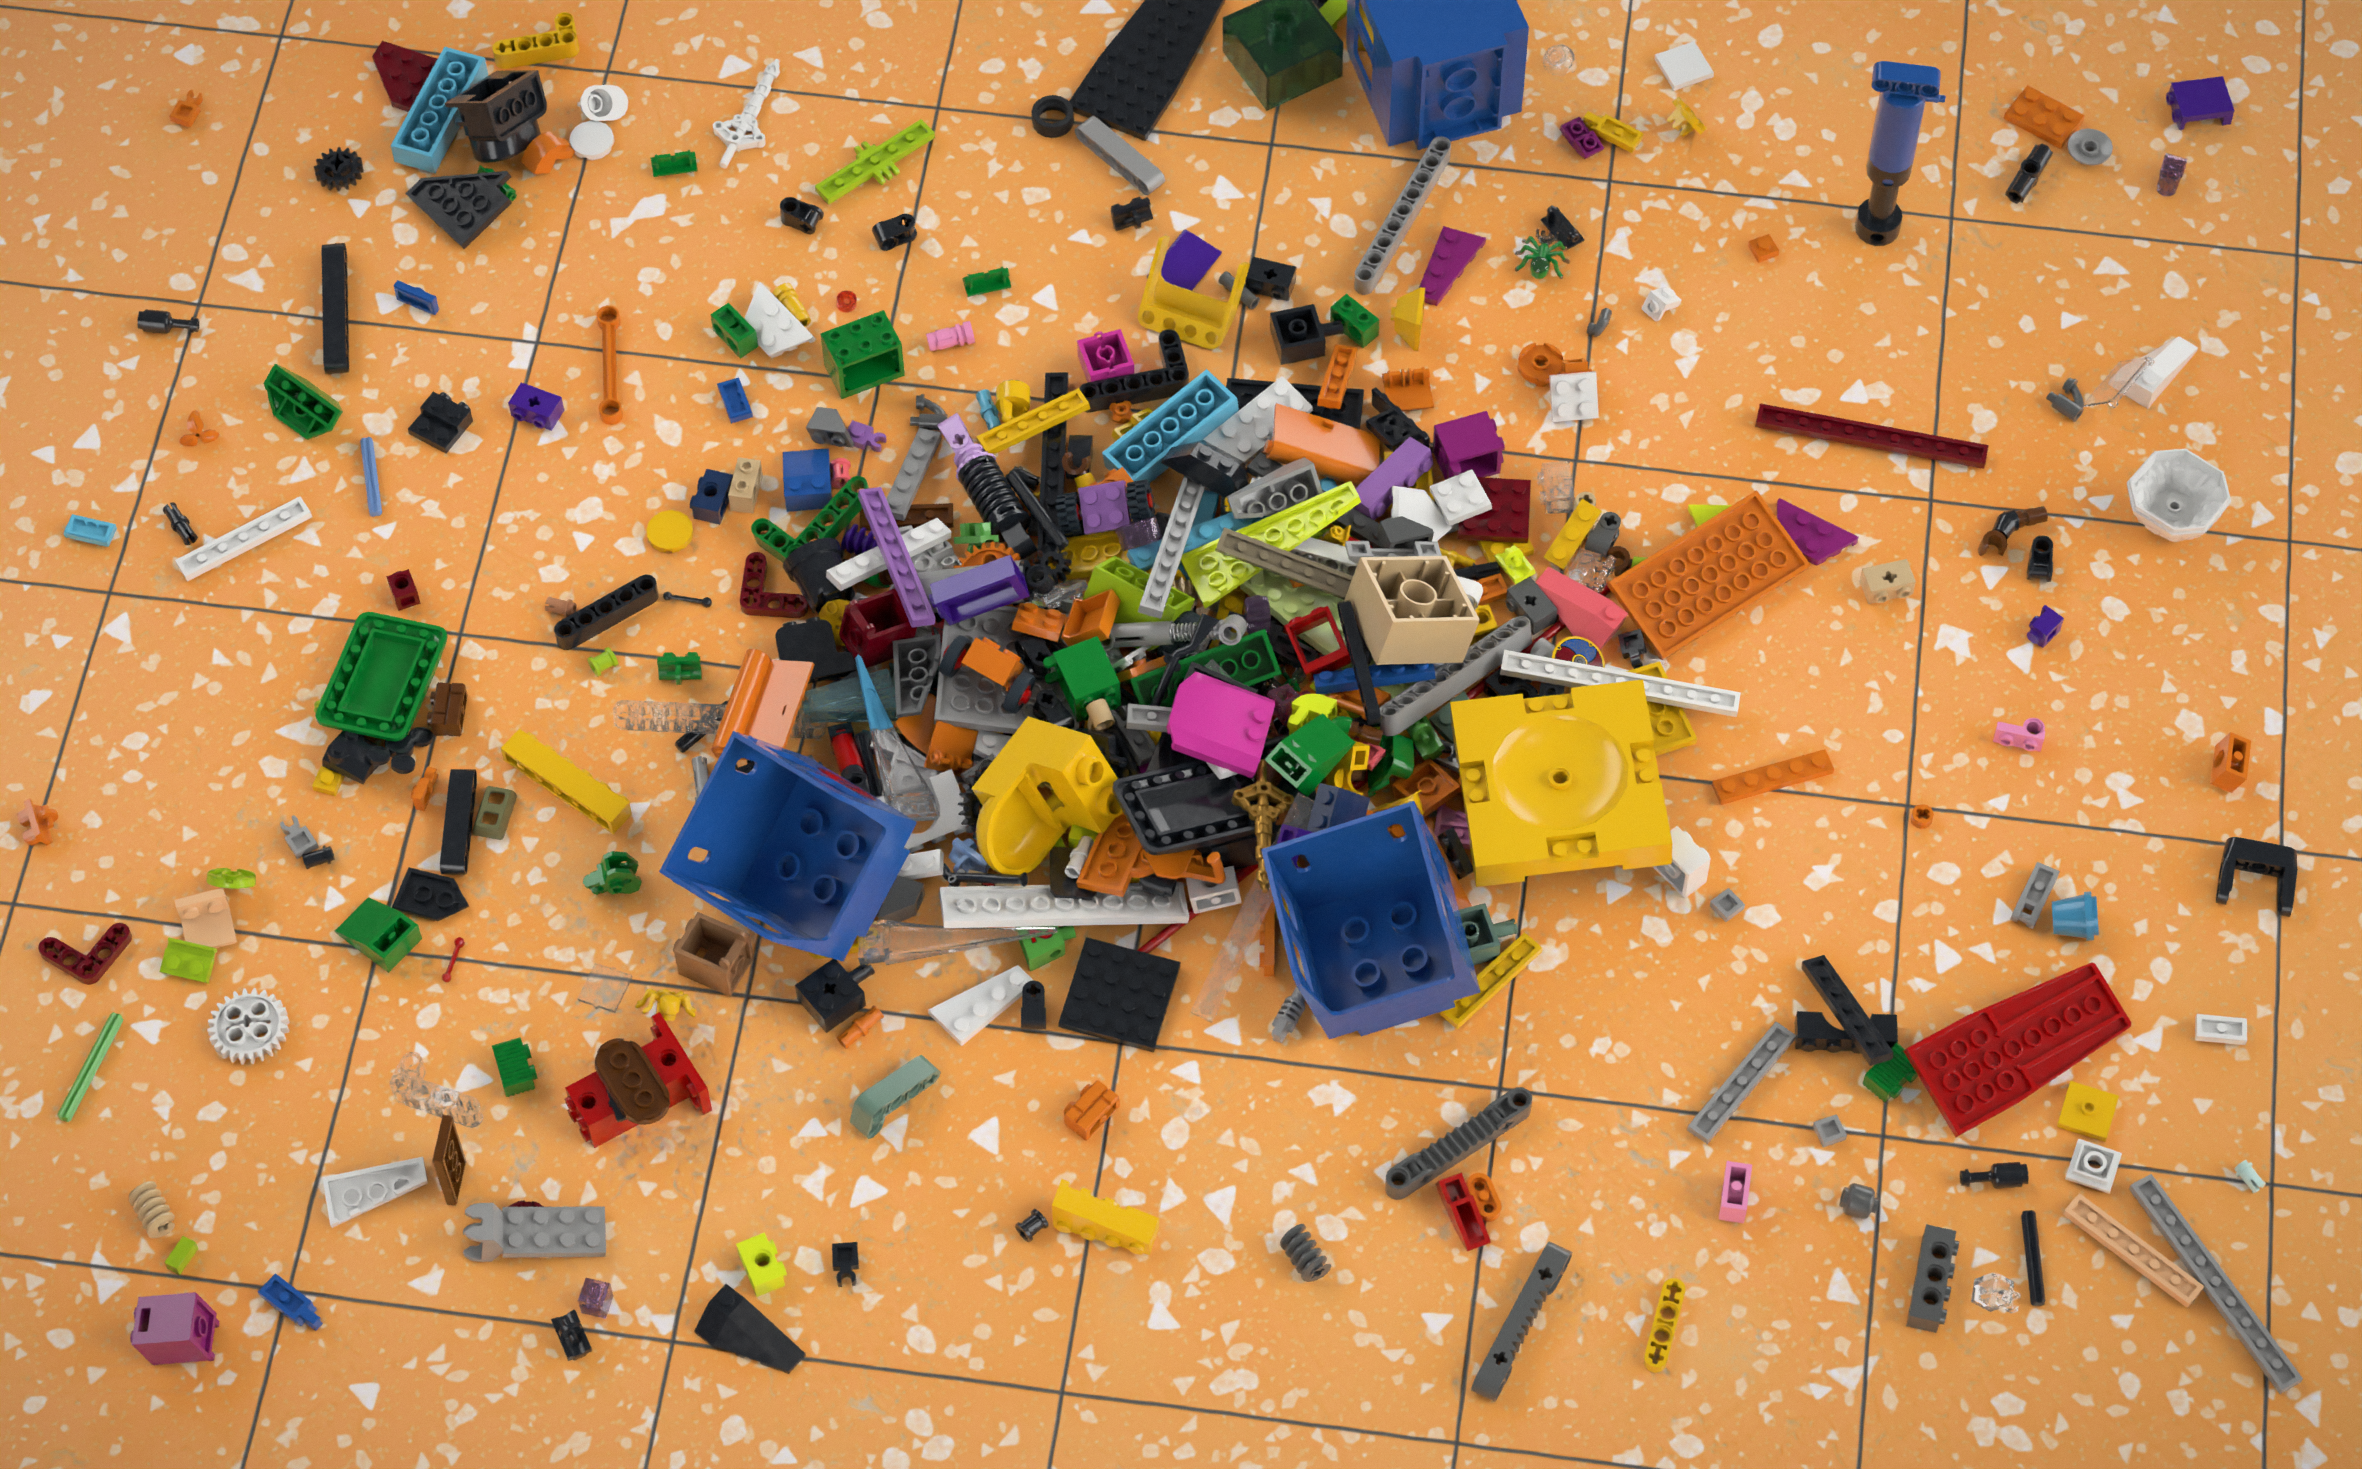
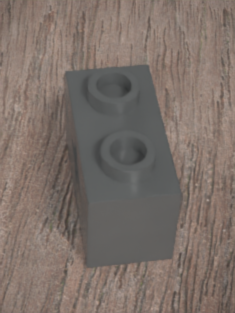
M1531 577L1507 589L1505 601L1507 608L1518 617L1523 616L1530 620L1531 633L1533 635L1556 623L1558 609Z

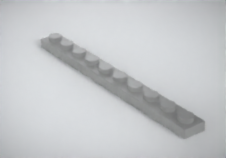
M1186 476L1183 477L1138 610L1139 613L1160 619L1205 490L1204 486Z
M2152 1173L2131 1184L2129 1188L2131 1193L2195 1280L2204 1286L2203 1291L2278 1393L2282 1394L2301 1383L2303 1380L2302 1376Z

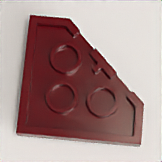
M382 40L372 56L373 62L392 107L409 112L437 58Z

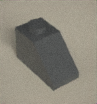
M1403 516L1380 521L1377 533L1383 549H1413L1415 541L1432 542L1434 535L1432 528Z

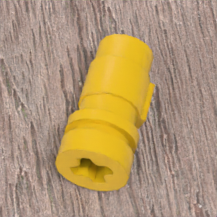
M783 283L777 286L772 294L804 327H807L811 322V318L800 300H798L799 296L790 283Z

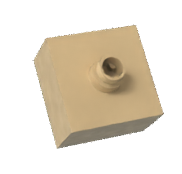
M1447 556L1360 557L1344 601L1350 600L1357 627L1376 665L1463 663L1480 621Z

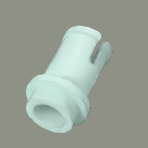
M2244 1160L2234 1168L2237 1172L2235 1175L2237 1177L2240 1176L2254 1194L2260 1190L2259 1187L2263 1188L2266 1183L2252 1168V1162L2248 1163L2247 1160Z

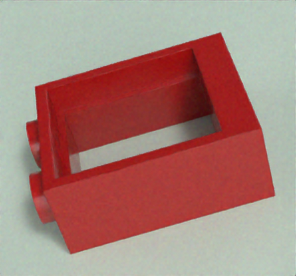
M1328 606L1317 607L1310 614L1303 617H1295L1288 624L1284 625L1310 682L1314 680L1313 674L1323 671L1332 672L1351 664L1347 646ZM1329 621L1340 649L1308 663L1297 635Z

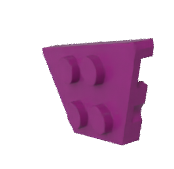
M1781 498L1777 500V519L1808 562L1818 566L1825 562L1827 558L1840 554L1845 547L1857 544L1858 536Z

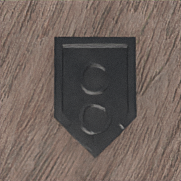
M408 867L392 905V908L402 913L437 922L469 907L454 878Z

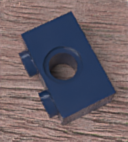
M706 469L704 476L698 480L696 495H693L690 500V509H692L694 519L718 525L721 524L729 504L728 494L733 479L732 474Z

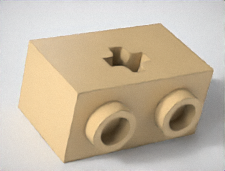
M1907 559L1862 568L1859 580L1868 604L1884 603L1895 598H1906L1913 595L1916 584Z

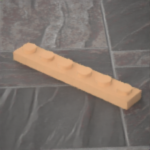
M2080 1193L2064 1210L2063 1215L2185 1307L2188 1308L2203 1291L2204 1286Z

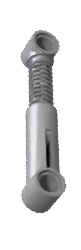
M1229 615L1226 619L1219 620L1204 640L1220 639L1226 645H1236L1247 629L1246 621L1239 615ZM1173 621L1113 623L1109 634L1110 639L1101 641L1104 651H1109L1117 647L1173 645L1175 641L1182 642L1183 640L1190 642L1197 624L1190 622L1189 625L1188 623L1185 625L1178 623L1176 625ZM1228 627H1233L1237 633L1231 632Z

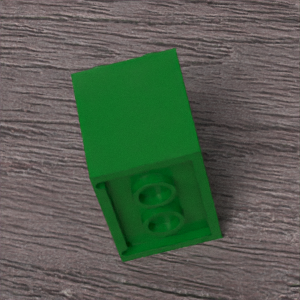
M884 310L820 333L824 366L841 399L905 376L902 343Z

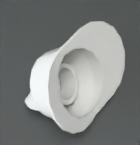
M593 85L584 90L577 106L580 107L583 114L590 120L610 121L620 119L626 113L628 99L625 92L618 86Z

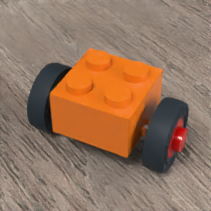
M962 635L957 636L945 649L939 672L952 678L962 666L972 668L1006 688L1008 693L1004 700L1003 708L1010 713L1016 714L1029 701L1036 679L1032 674L1025 671L1022 672L1025 665L1019 662L1021 657L1006 648L1003 652L999 651L1001 646L986 637L982 640L975 637L972 643Z

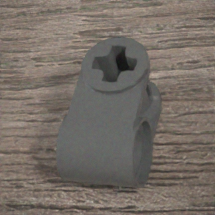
M1606 512L1600 517L1594 530L1588 536L1585 550L1606 559L1608 558V550L1614 546L1619 537V527L1621 524L1619 515L1614 512Z

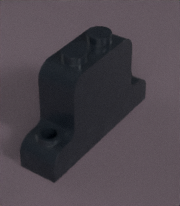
M812 617L806 619V623L787 622L782 624L783 627L779 628L776 632L775 638L779 660L804 661L815 664L808 684L846 677L851 671H857L856 661L849 651L837 652L832 626L827 620H820V617Z

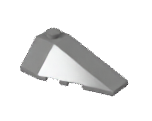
M1304 457L1276 469L1227 496L1235 519L1257 518L1274 515L1322 494L1323 491L1314 463Z

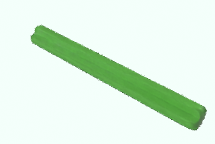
M112 1012L109 1015L57 1114L60 1120L70 1122L123 1023V1018L120 1014Z

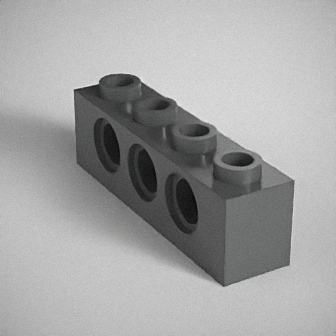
M1928 1224L1925 1226L1906 1323L1907 1327L1937 1333L1939 1324L1944 1325L1947 1310L1943 1309L1944 1301H1949L1951 1287L1947 1286L1948 1278H1953L1955 1264L1951 1263L1952 1255L1957 1256L1959 1241L1955 1240V1230ZM1932 1254H1940L1943 1256V1259H1937ZM1930 1276L1937 1277V1278L1939 1279V1281H1938V1282L1931 1281L1928 1277H1930ZM1931 1299L1935 1304L1929 1305L1924 1300Z

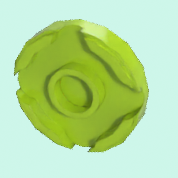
M216 868L208 872L206 882L221 888H249L256 885V874L245 869L231 871L228 868Z

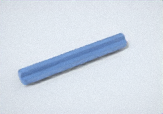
M371 437L362 438L360 444L370 516L375 517L382 514L374 443Z

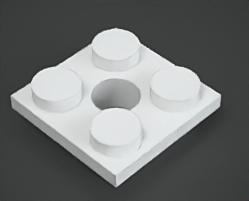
M2078 1139L2065 1179L2109 1194L2122 1153ZM2088 1161H2097L2101 1167L2097 1169L2089 1166Z

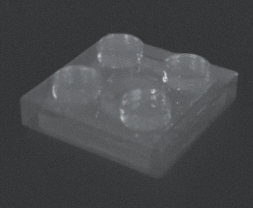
M1070 579L1054 586L1047 594H1034L1031 603L1041 606V608L1048 607V609L1060 606L1062 604L1061 601L1064 599L1074 600L1083 596L1082 592L1089 588L1086 580Z

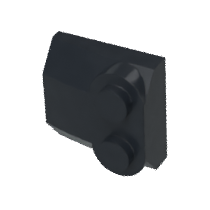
M342 731L327 747L322 759V766L364 784L366 779L379 766L370 764L366 760V751L368 748L378 745L366 739L365 735Z

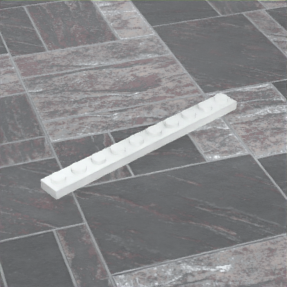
M1504 650L1500 675L1572 688L1643 679L1647 701L1737 717L1741 692L1509 650Z

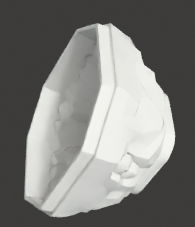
M2186 448L2155 451L2127 481L2130 505L2139 523L2144 524L2146 529L2172 542L2191 540L2204 535L2222 516L2231 503L2224 472Z

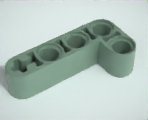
M923 1055L917 1056L860 1094L854 1103L850 1123L866 1138H873L882 1129L885 1116L933 1085L939 1078L941 1071Z

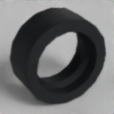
M1049 95L1038 99L1033 105L1031 111L1032 124L1038 134L1048 138H1057L1067 134L1072 129L1074 113L1073 107L1067 99L1057 95ZM1049 110L1061 111L1066 115L1062 121L1057 123H1048L1040 119V115Z

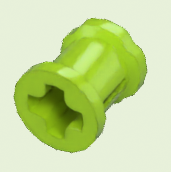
M609 647L605 648V651L598 656L587 658L590 668L597 677L601 676V672L611 666L616 667L619 665L615 654Z

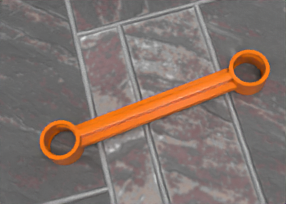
M606 305L597 311L598 326L602 330L604 400L599 404V414L602 422L613 425L620 422L623 417L621 403L617 400L616 329L620 326L621 320L618 309L614 306ZM607 315H613L616 317L613 321L604 322L601 320L603 317ZM608 408L618 409L613 415L603 413Z

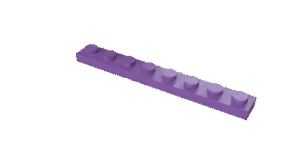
M882 488L860 489L858 491L859 501L911 627L934 625L936 617Z

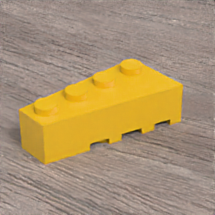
M1061 1179L1052 1203L1053 1227L1063 1233L1072 1232L1079 1234L1087 1240L1096 1239L1103 1241L1111 1247L1117 1248L1120 1246L1127 1248L1134 1254L1142 1255L1144 1253L1150 1255L1159 1231L1158 1217L1131 1206H1126L1123 1209L1111 1198L1098 1199L1090 1194L1091 1190L1081 1187L1080 1191L1068 1187L1069 1181Z

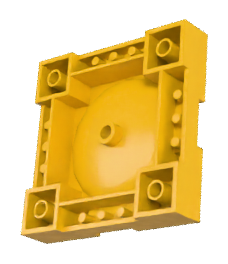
M1643 679L1571 688V693L1525 699H1523V694L1450 702L1451 727L1459 768L1476 887L1524 882L1525 876L1617 865H1622L1623 870L1672 864V838L1662 783L1659 778Z

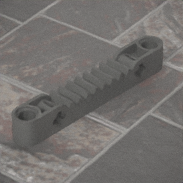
M1522 1087L1510 1090L1489 1104L1483 1112L1480 1111L1476 1117L1472 1116L1469 1122H1463L1461 1127H1455L1452 1133H1446L1445 1137H1440L1435 1144L1432 1142L1427 1149L1423 1148L1421 1152L1410 1155L1387 1171L1385 1180L1387 1195L1395 1200L1406 1198L1524 1121L1531 1113L1532 1095L1530 1091ZM1515 1102H1522V1103L1525 1104V1105H1523V1106H1517V1105H1515L1514 1103H1515ZM1401 1181L1404 1184L1394 1185L1392 1182Z
M1550 1241L1546 1244L1479 1369L1471 1391L1493 1402L1497 1400L1511 1374L1512 1362L1515 1360L1516 1352L1520 1350V1344L1524 1343L1525 1335H1528L1529 1327L1533 1326V1321L1538 1316V1310L1542 1309V1303L1546 1301L1547 1295L1555 1291L1571 1260L1573 1252Z

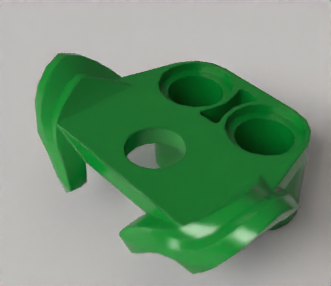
M1399 734L1394 736L1382 735L1379 746L1386 750V755L1377 764L1375 769L1372 771L1367 769L1369 788L1367 793L1369 797H1373L1376 794L1375 791L1388 785L1391 775L1402 779H1408L1414 769V747L1411 738Z

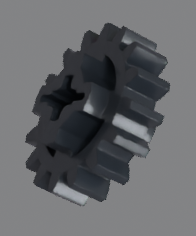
M338 147L337 151H333L330 148L329 154L322 152V159H316L317 165L314 166L316 179L320 181L322 187L327 185L330 191L334 187L337 188V191H340L341 187H345L348 190L349 184L356 186V179H362L361 173L364 172L361 157L357 156L356 151L350 153L349 148H346L344 151H341V147Z

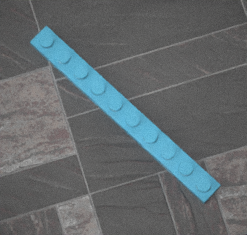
M1326 477L1319 480L1324 491L1338 487L1334 479ZM1231 512L1195 525L1191 528L1183 554L1219 539L1224 527L1237 531L1269 516L1235 519ZM1162 538L1128 550L1127 557L1131 564L1143 571L1151 569Z

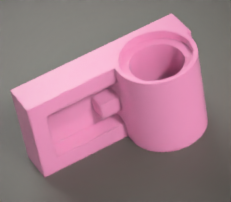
M2038 718L2027 719L2023 727L1998 722L1993 742L2000 743L2003 746H2015L2024 748L2027 751L2041 752L2046 732L2045 725Z

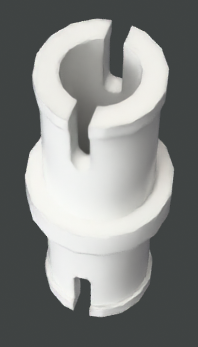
M1082 836L1077 847L1070 854V861L1065 868V873L1070 878L1079 877L1094 844L1093 839L1088 836Z

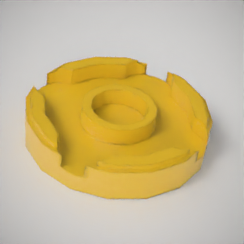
M675 510L662 511L654 515L648 522L646 529L651 546L664 553L666 551H672V553L679 552L686 548L693 538L691 520L684 513Z

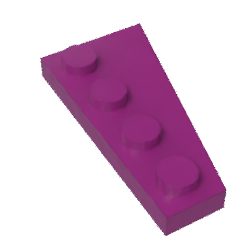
M1443 226L1419 288H1425L1424 303L1438 306L1451 289L1453 282L1462 275L1464 268L1469 262H1472L1477 251L1486 244L1485 237Z

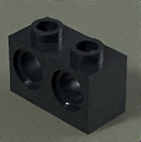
M1501 668L1485 680L1484 693L1488 697L1523 694V699L1539 697L1535 687L1531 684L1528 685L1522 678L1500 675Z

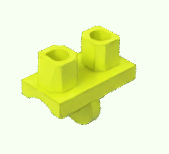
M1515 545L1506 548L1502 554L1494 555L1495 560L1515 584L1536 574L1534 567Z

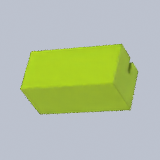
M182 1236L164 1262L167 1269L180 1275L199 1249L196 1242Z

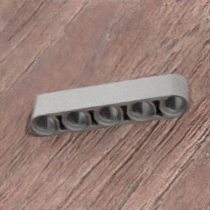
M1091 116L1075 128V135L1081 143L1143 194L1149 195L1165 183V177L1159 168L1095 116Z

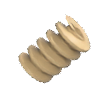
M147 1181L130 1192L129 1202L133 1206L135 1213L138 1214L137 1216L142 1222L144 1229H146L148 1236L152 1239L160 1238L174 1230L175 1223L172 1221L175 1216L170 1212L169 1205L165 1204L166 1200L161 1196L160 1189H156V1182Z

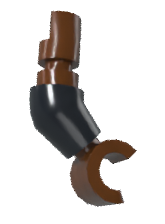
M2044 506L2024 509L2023 513L2020 510L2015 511L2011 509L2001 513L1997 517L1992 531L1987 532L1979 544V555L1983 556L1986 554L1989 545H1994L1998 548V554L2003 556L2008 545L2007 539L2014 531H2018L2024 525L2031 526L2047 522L2048 514Z

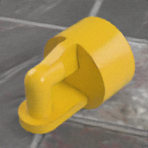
M1006 380L996 388V408L1002 413L1001 419L1004 423L1027 413L1030 409V387L1020 380Z

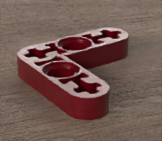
M760 552L749 554L745 560L740 594L742 612L752 616L804 617L808 612V603L804 596L800 594L764 592L767 574L766 557ZM755 561L760 562L757 566V572H754L753 567ZM751 580H758L760 582L757 587L753 588L747 585ZM750 595H753L754 603H752V606H747L750 602ZM771 601L780 602V606L775 609L769 608L768 604ZM784 602H787V603H788V604H787V609H785V604H784ZM796 604H801L798 609H794Z
M116 923L106 931L87 955L82 954L54 937L44 938L39 943L38 950L46 962L80 982L92 985L100 980L130 944L132 934L126 924ZM117 933H118V934L124 933L125 936H123V937L118 936V937L116 938L115 935H116ZM54 947L55 950H56V952L59 953L58 957H57V954H56L55 952H53V951H51V950H49V951L47 952L46 949H47V948H51V949H52V948ZM101 950H111V954L108 957H98ZM69 956L76 957L74 964H63L65 958ZM93 969V974L88 973L85 975L86 970L91 971Z

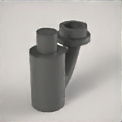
M2068 378L2062 389L2065 390L2066 394H2072L2074 402L2063 394L2056 395L2052 391L2047 395L2046 399L2052 402L2051 407L2073 422H2076L2083 413L2084 402L2077 387L2078 380Z
M925 394L917 395L916 409L924 411L927 408L934 414H920L919 417H910V426H919V428L928 430H940L938 424L946 420L948 414L939 405L926 399Z

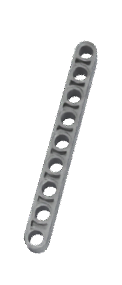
M1439 136L1432 140L1357 266L1354 276V289L1357 293L1368 295L1375 289L1448 165L1451 154V142L1448 138Z
M1523 616L1512 618L1470 646L1463 663H1445L1435 670L1436 679L1418 681L1382 705L1379 709L1381 714L1380 730H1383V735L1394 736L1401 733L1500 666L1504 650L1520 652L1532 643L1530 620Z

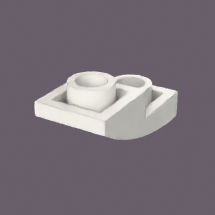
M947 540L926 550L935 561L938 570L954 568V565L961 566L958 557L954 554L952 545Z

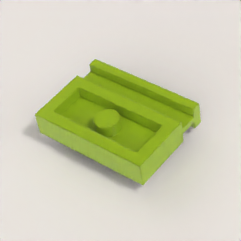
M168 937V946L165 948L159 972L209 984L215 961L214 956L218 949Z

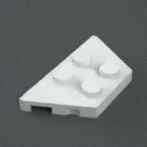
M761 282L757 285L744 319L756 330L758 345L771 358L782 355L785 351L795 350L798 348V345L809 341L812 343L817 340Z

